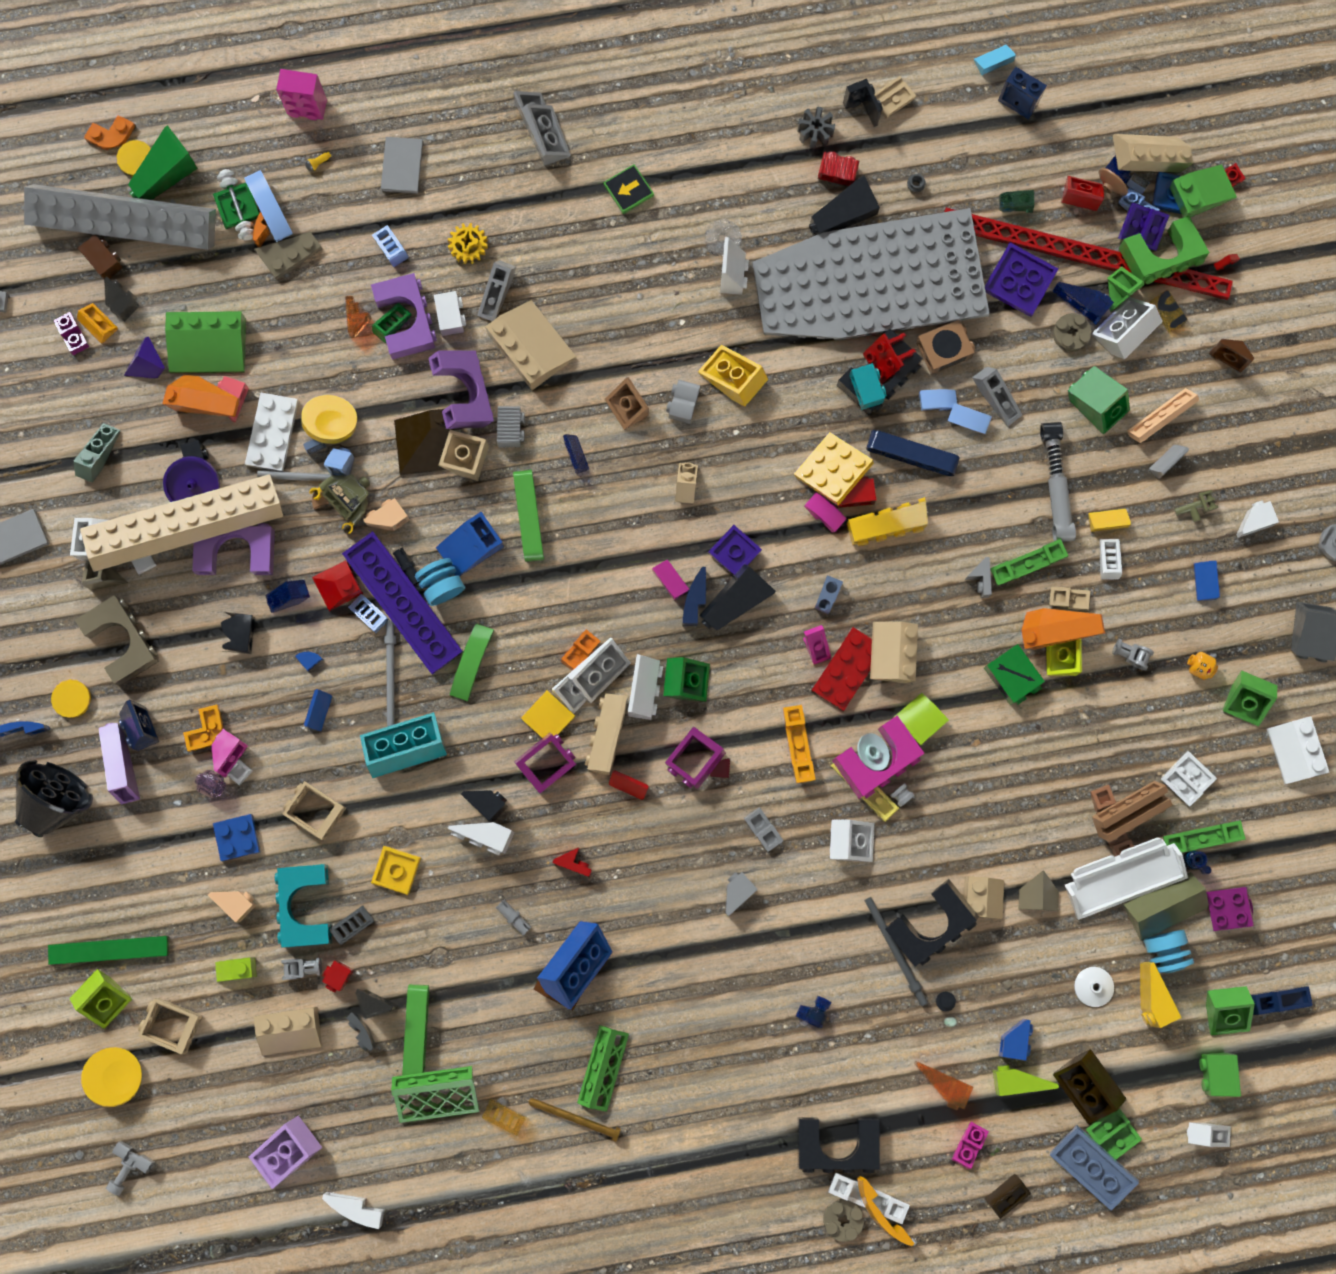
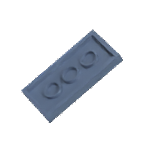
M1078 1125L1050 1152V1156L1111 1211L1139 1184V1180Z

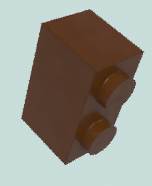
M93 235L79 246L78 249L106 282L123 269L119 263L121 259L115 252L110 253L108 250L110 246L103 238L99 239L96 235Z

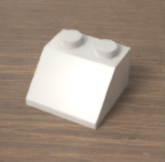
M832 820L830 859L873 862L874 823L856 820Z

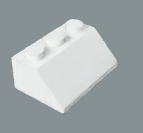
M1129 297L1092 333V336L1112 355L1126 359L1163 321L1155 305Z
M637 654L628 708L629 717L651 720L652 715L656 716L657 704H654L655 696L659 697L660 691L657 679L658 677L662 678L663 666H660V660Z
M1311 716L1267 729L1284 784L1329 773Z

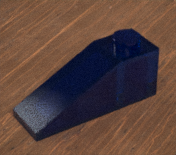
M1058 282L1053 289V292L1095 325H1097L1114 303L1109 295L1085 287Z

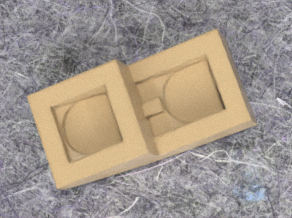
M1051 587L1049 606L1089 611L1091 591Z

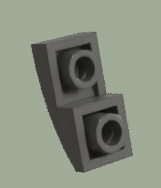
M355 1011L351 1012L347 1017L350 1021L348 1025L355 1031H361L356 1037L358 1040L357 1044L365 1051L367 1049L369 1051L374 1050L376 1046L369 1028Z

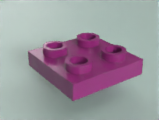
M1247 887L1206 892L1213 931L1255 926L1253 905Z

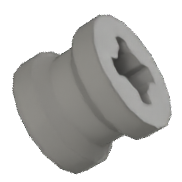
M904 783L890 796L898 801L897 805L901 807L915 795L913 792H909L907 785Z

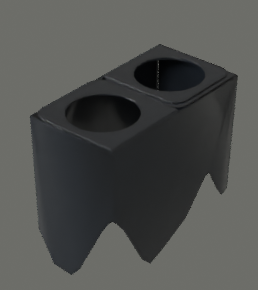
M224 612L231 616L221 622L222 630L230 641L224 643L222 648L230 651L222 652L252 654L255 617L248 614Z

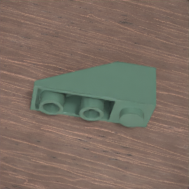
M104 423L100 426L75 458V476L93 483L110 455L120 434L119 429Z

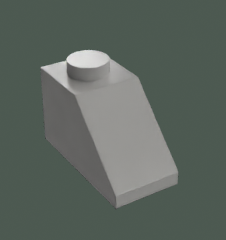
M735 872L728 879L730 883L726 888L725 910L727 916H730L758 890L743 872L739 875Z

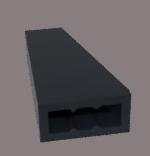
M865 175L811 216L809 229L812 234L819 235L824 232L841 230L878 215L880 207Z
M744 564L699 615L703 619L701 623L709 630L711 628L719 630L772 596L776 590L751 567Z

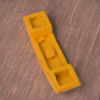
M802 705L784 707L785 728L796 784L815 781Z
M859 1176L857 1181L860 1196L872 1219L881 1229L895 1239L913 1246L915 1243L903 1227L898 1224L893 1227L890 1225L872 1201L878 1194L867 1179Z

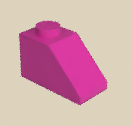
M224 729L216 736L215 741L212 743L214 771L226 778L248 745Z

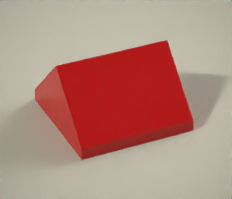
M1067 176L1061 203L1097 211L1104 199L1103 184Z

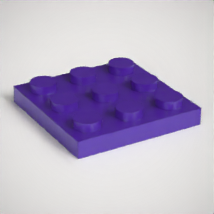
M1009 243L985 285V292L1032 317L1058 268Z

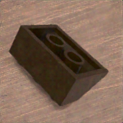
M1091 1049L1074 1057L1053 1073V1076L1087 1124L1118 1111L1126 1101L1124 1094Z

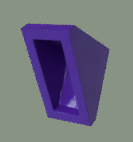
M149 336L145 337L138 347L124 376L155 379L159 378L165 367Z

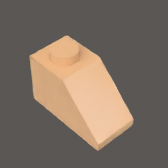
M233 891L210 892L208 894L237 923H240L256 906L253 902L255 900L254 897L247 891L245 893Z

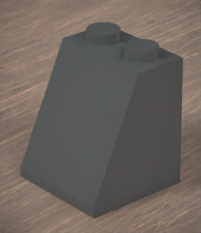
M1303 602L1296 603L1291 650L1296 654V657L1301 659L1312 657L1320 662H1327V660L1335 661L1336 608Z

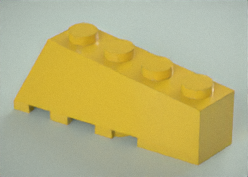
M925 497L918 499L919 503L914 505L909 504V502L901 504V506L897 507V510L887 508L879 511V515L876 516L874 513L849 519L847 527L852 545L858 544V547L869 544V541L876 540V542L887 540L889 536L894 535L895 538L906 535V532L913 531V533L924 531L928 524Z

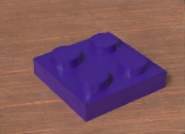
M733 525L709 550L708 554L734 576L744 564L749 565L762 549L739 528Z

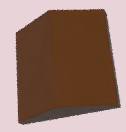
M1221 339L1209 352L1211 356L1240 373L1254 360L1253 355L1244 342L1239 340Z

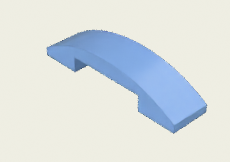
M261 170L245 177L244 179L276 242L292 235L293 233Z

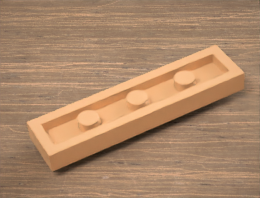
M1185 388L1127 430L1129 437L1142 443L1199 401L1198 395Z

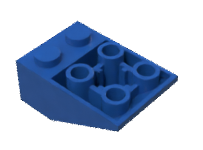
M482 512L464 522L436 546L443 559H451L452 566L456 569L455 576H462L504 548L503 542Z

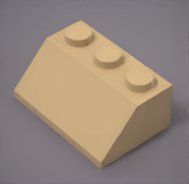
M873 622L870 679L896 683L916 681L918 624L908 622Z
M318 1007L254 1016L255 1035L262 1056L322 1047Z

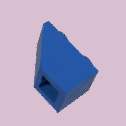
M1022 1019L1001 1035L999 1056L1026 1060L1031 1051V1045L1028 1044L1029 1036H1032L1033 1025L1030 1024L1031 1020Z

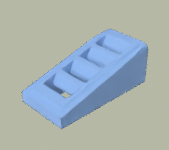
M388 225L372 235L393 267L408 259L406 251ZM389 234L388 237H386L385 239H383L382 241H380V239H382L383 237H385L386 235Z
M362 594L348 607L375 633L386 624V621H389ZM363 600L365 603L356 610L355 607ZM367 606H369L370 608L363 615H361L360 613ZM374 610L375 613L367 620L366 617ZM379 615L380 618L372 625L371 622Z

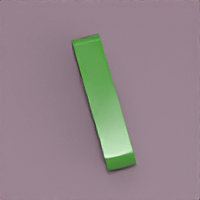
M532 469L513 472L525 562L544 560Z
M408 985L402 1076L425 1072L429 985Z

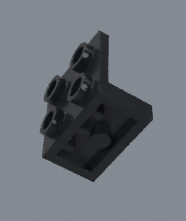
M866 78L847 86L843 99L845 109L849 107L855 108L863 103L873 126H878L883 107L880 100H877L875 97L873 85L869 84Z

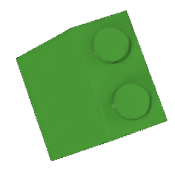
M1241 670L1232 684L1223 711L1259 726L1277 699V685Z
M1247 986L1207 991L1206 1010L1211 1035L1250 1031L1255 1003Z
M1229 1053L1201 1054L1202 1059L1199 1060V1065L1204 1077L1201 1081L1202 1090L1205 1091V1095L1240 1097L1241 1089L1237 1055Z

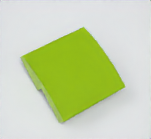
M923 693L918 695L897 714L919 746L949 721Z

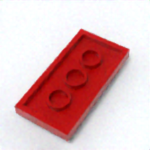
M852 627L811 691L844 712L871 670L872 639Z

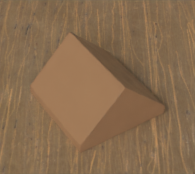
M629 377L625 378L605 398L606 403L624 430L649 416V407Z

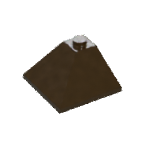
M444 409L429 410L394 420L400 475L446 470L439 466V462L449 431L452 429H446L442 414Z

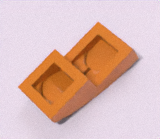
M261 212L258 215L253 231V241L257 247H261L270 235L267 223Z
M586 629L561 658V662L573 671L592 654L601 641Z

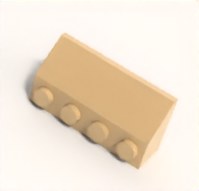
M1113 135L1118 170L1180 173L1193 164L1190 145L1177 137Z
M605 694V697L600 699L598 709H601L600 717L596 716L594 728H597L595 736H591L589 745L592 747V752L587 754L585 761L588 771L611 776L628 705V696Z

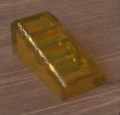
M490 1099L482 1116L483 1119L515 1136L518 1135L527 1117L493 1099ZM493 1106H496L497 1109L492 1118L489 1115L492 1111ZM500 1110H503L504 1113L500 1121L496 1120ZM509 1113L511 1117L506 1125L503 1122ZM516 1117L518 1118V1121L515 1127L512 1128L510 1126L514 1118Z

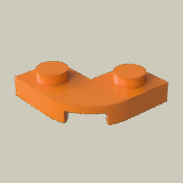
M118 115L109 130L92 123L84 139L101 149L109 151L111 148L125 144L136 125Z

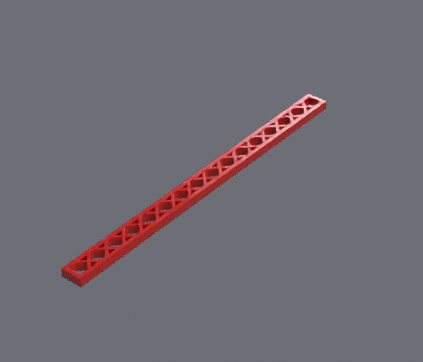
M946 207L944 212L955 211V209ZM972 214V220L975 224V236L1005 244L1012 243L1028 250L1114 272L1123 267L1132 273L1119 251ZM986 224L990 225L993 231L985 232L983 226ZM1006 229L1011 235L1004 237L1000 231ZM1026 234L1029 240L1023 242L1018 236ZM1042 238L1045 240L1046 245L1039 246L1036 240ZM1061 243L1065 249L1059 251L1054 245ZM1075 247L1080 248L1082 254L1079 256L1075 255L1072 249ZM1096 252L1100 259L1094 260L1090 254ZM1111 256L1115 257L1118 263L1113 265L1109 262L1108 258ZM1189 269L1183 272H1174L1169 279L1160 277L1154 281L1223 300L1229 299L1233 284L1232 280ZM1186 275L1190 282L1183 283L1180 276ZM1201 279L1205 280L1208 286L1203 288L1199 285L1198 281ZM1218 284L1225 285V293L1219 292L1216 286Z

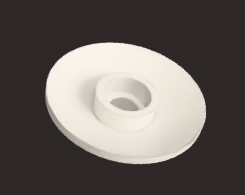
M1089 967L1082 970L1076 977L1075 993L1078 999L1085 1005L1100 1007L1112 998L1114 982L1105 970L1098 967ZM1095 983L1099 985V989L1097 991L1093 989V985Z

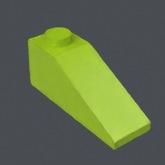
M1009 1065L997 1066L998 1070H992L995 1091L998 1096L1059 1088V1085L1010 1068Z

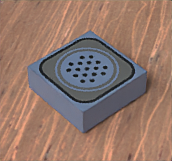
M1134 173L1127 186L1143 194L1150 182Z
M314 439L303 444L309 455L326 448L325 443Z

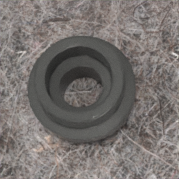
M920 174L911 175L907 181V186L912 192H921L926 185L924 177ZM913 182H918L919 186L913 185Z

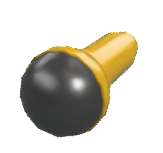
M327 152L315 159H308L305 162V167L308 171H315L318 165L327 161L332 156L330 152Z

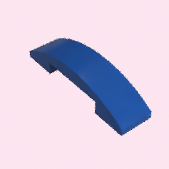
M30 721L11 722L0 725V737L23 730L25 734L32 736L49 731L50 727Z

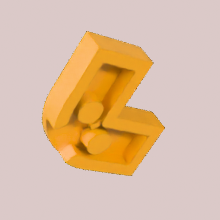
M216 704L198 709L202 728L183 733L188 752L211 747L216 736L223 730L219 705Z

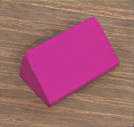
M668 559L652 568L653 573L674 601L689 591V588Z

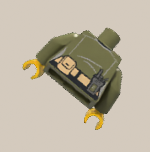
M351 474L348 476L335 475L323 481L319 488H311L309 494L318 491V495L313 498L314 500H319L323 495L346 521L349 519V523L342 525V530L346 525H350L351 531L348 534H351L354 524L357 525L366 513L368 506L366 498L369 495L366 488L370 486V482L366 477L357 480Z

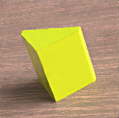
M1081 639L1046 647L1047 675L1077 676L1082 673Z

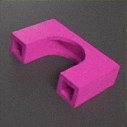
M898 715L878 729L892 751V763L887 770L873 771L867 768L852 747L832 760L858 799L863 796L867 799L875 793L874 788L878 785L881 788L891 782L889 779L895 774L898 777L906 771L904 767L909 764L913 767L921 761L920 756L924 752Z

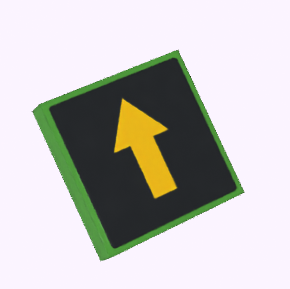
M635 164L603 182L604 187L622 214L654 196L653 191Z

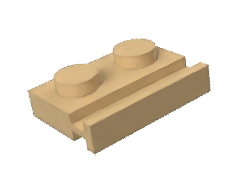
M901 76L875 93L876 99L880 100L883 107L881 113L886 119L916 98L914 92L902 80Z

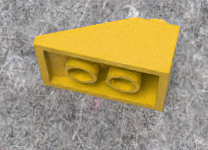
M723 345L714 352L698 371L702 377L726 396L744 407L768 381L761 365Z
M1154 962L1140 963V999L1143 1012L1141 1016L1145 1024H1149L1150 1027L1162 1028L1182 1018Z

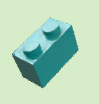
M873 363L852 369L849 376L861 410L883 404L887 396L884 386L880 385V373L877 368H874Z

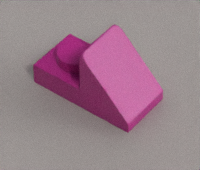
M820 625L804 631L805 637L803 640L813 665L831 659L823 626Z

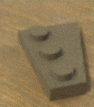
M310 232L256 248L255 251L275 279L278 280L322 250V247Z

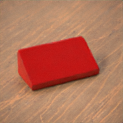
M613 770L609 780L610 786L640 800L645 798L649 789L647 784L616 770Z

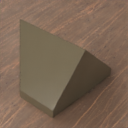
M85 562L82 585L89 590L128 583L113 567L93 572L90 562Z
M1044 870L1019 889L1018 909L1058 911L1059 891Z

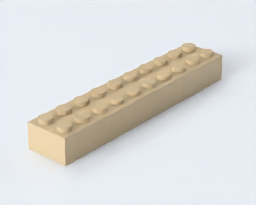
M269 474L80 528L88 560L93 572L277 519L283 517V513Z

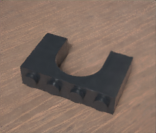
M891 329L885 333L888 339L898 336ZM903 340L892 345L897 356L912 349ZM913 353L911 357L903 360L904 366L894 374V377L889 382L881 384L886 390L887 396L885 399L890 400L896 393L894 390L898 386L903 387L909 380L907 377L911 373L916 374L922 367L920 363L923 358L917 353ZM851 367L838 380L837 386L860 407L849 376L853 369ZM883 404L864 409L863 411L868 415L872 412L877 413Z
M950 879L946 880L931 893L948 918V927L943 934L937 937H927L920 934L904 914L885 928L914 967L918 964L923 966L931 959L930 955L934 952L939 954L946 948V943L950 940L954 943L962 936L960 934L965 929L970 931L977 925L976 921L979 916Z
M797 1117L798 1168L802 1169V1172L813 1173L814 1169H822L824 1173H834L835 1169H843V1173H855V1169H863V1173H875V1170H880L878 1118H857L856 1147L848 1156L837 1159L827 1156L820 1147L819 1119L817 1117Z

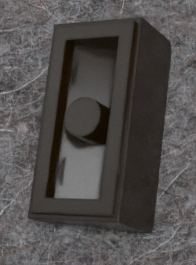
M1014 1174L989 1194L985 1200L1001 1219L1031 1193L1022 1180Z

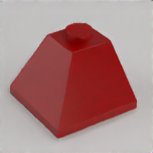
M347 560L312 577L329 611L363 594Z

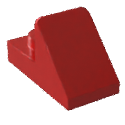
M579 847L553 859L552 862L555 865L590 877L592 869H589V864L578 861V864L574 863L580 849Z

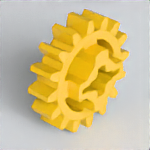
M462 223V228L460 229L456 226V232H450L452 238L447 239L450 244L448 249L451 251V256H456L458 262L463 259L464 264L467 263V260H470L473 264L475 258L480 261L479 255L485 256L484 249H488V244L486 243L488 240L487 236H484V230L479 231L478 225L473 228L472 223H469L468 227H465V224Z

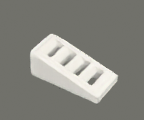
M1100 539L1101 579H1120L1122 575L1119 539ZM1105 547H1115V549H1105ZM1106 554H1115V556H1106ZM1106 562H1115V564H1106Z

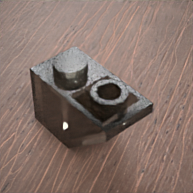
M106 277L104 279L105 305L125 322L139 307V304L135 301L137 297L129 290L127 292L122 290L123 286L117 280L111 281Z

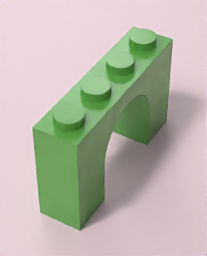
M1190 216L1173 221L1167 230L1177 248L1178 255L1175 258L1162 259L1155 256L1147 247L1140 233L1123 239L1119 250L1134 276L1144 283L1150 284L1157 278H1166L1174 272H1183L1190 266H1199L1205 262L1210 252Z

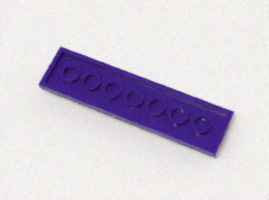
M373 531L342 553L432 675L463 653Z

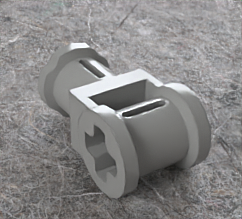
M1118 639L1112 654L1125 657V662L1138 669L1147 670V663L1150 656H1153L1154 651L1137 644L1130 646L1122 642L1121 639Z
M320 958L312 961H305V959L281 960V963L284 965L282 980L300 979L312 974L322 975Z

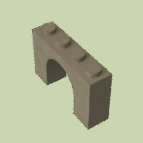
M114 595L75 619L83 635L89 639L112 626H123L127 629L130 635V646L127 652L104 668L112 682L120 687L159 661L156 657L158 655L156 649L152 645L149 646L146 641L148 640L146 633L137 627L138 620L127 611L129 606L126 601Z

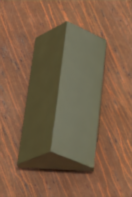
M1192 872L1187 873L1188 878L1123 904L1140 941L1209 908L1206 889Z

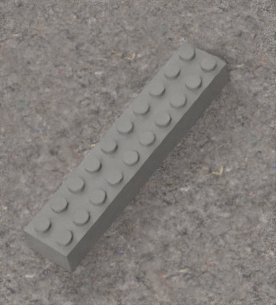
M36 184L24 187V225L207 250L215 246L216 209Z

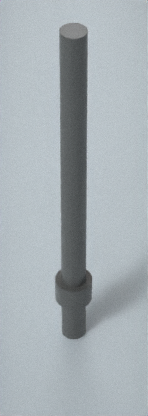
M872 897L867 898L864 901L904 973L911 993L914 992L921 1006L927 1004L928 1001L921 990L920 982L916 981L896 942L885 930L887 925Z

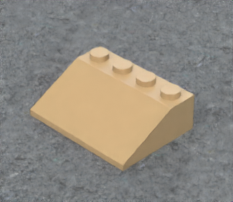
M532 300L500 315L485 326L488 336L531 390H534L577 358Z

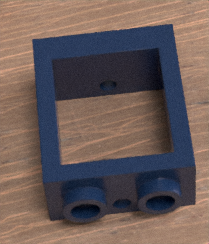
M1015 66L1003 86L998 101L1029 120L1037 108L1047 85Z

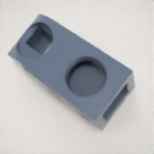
M827 575L814 609L829 614L843 581Z

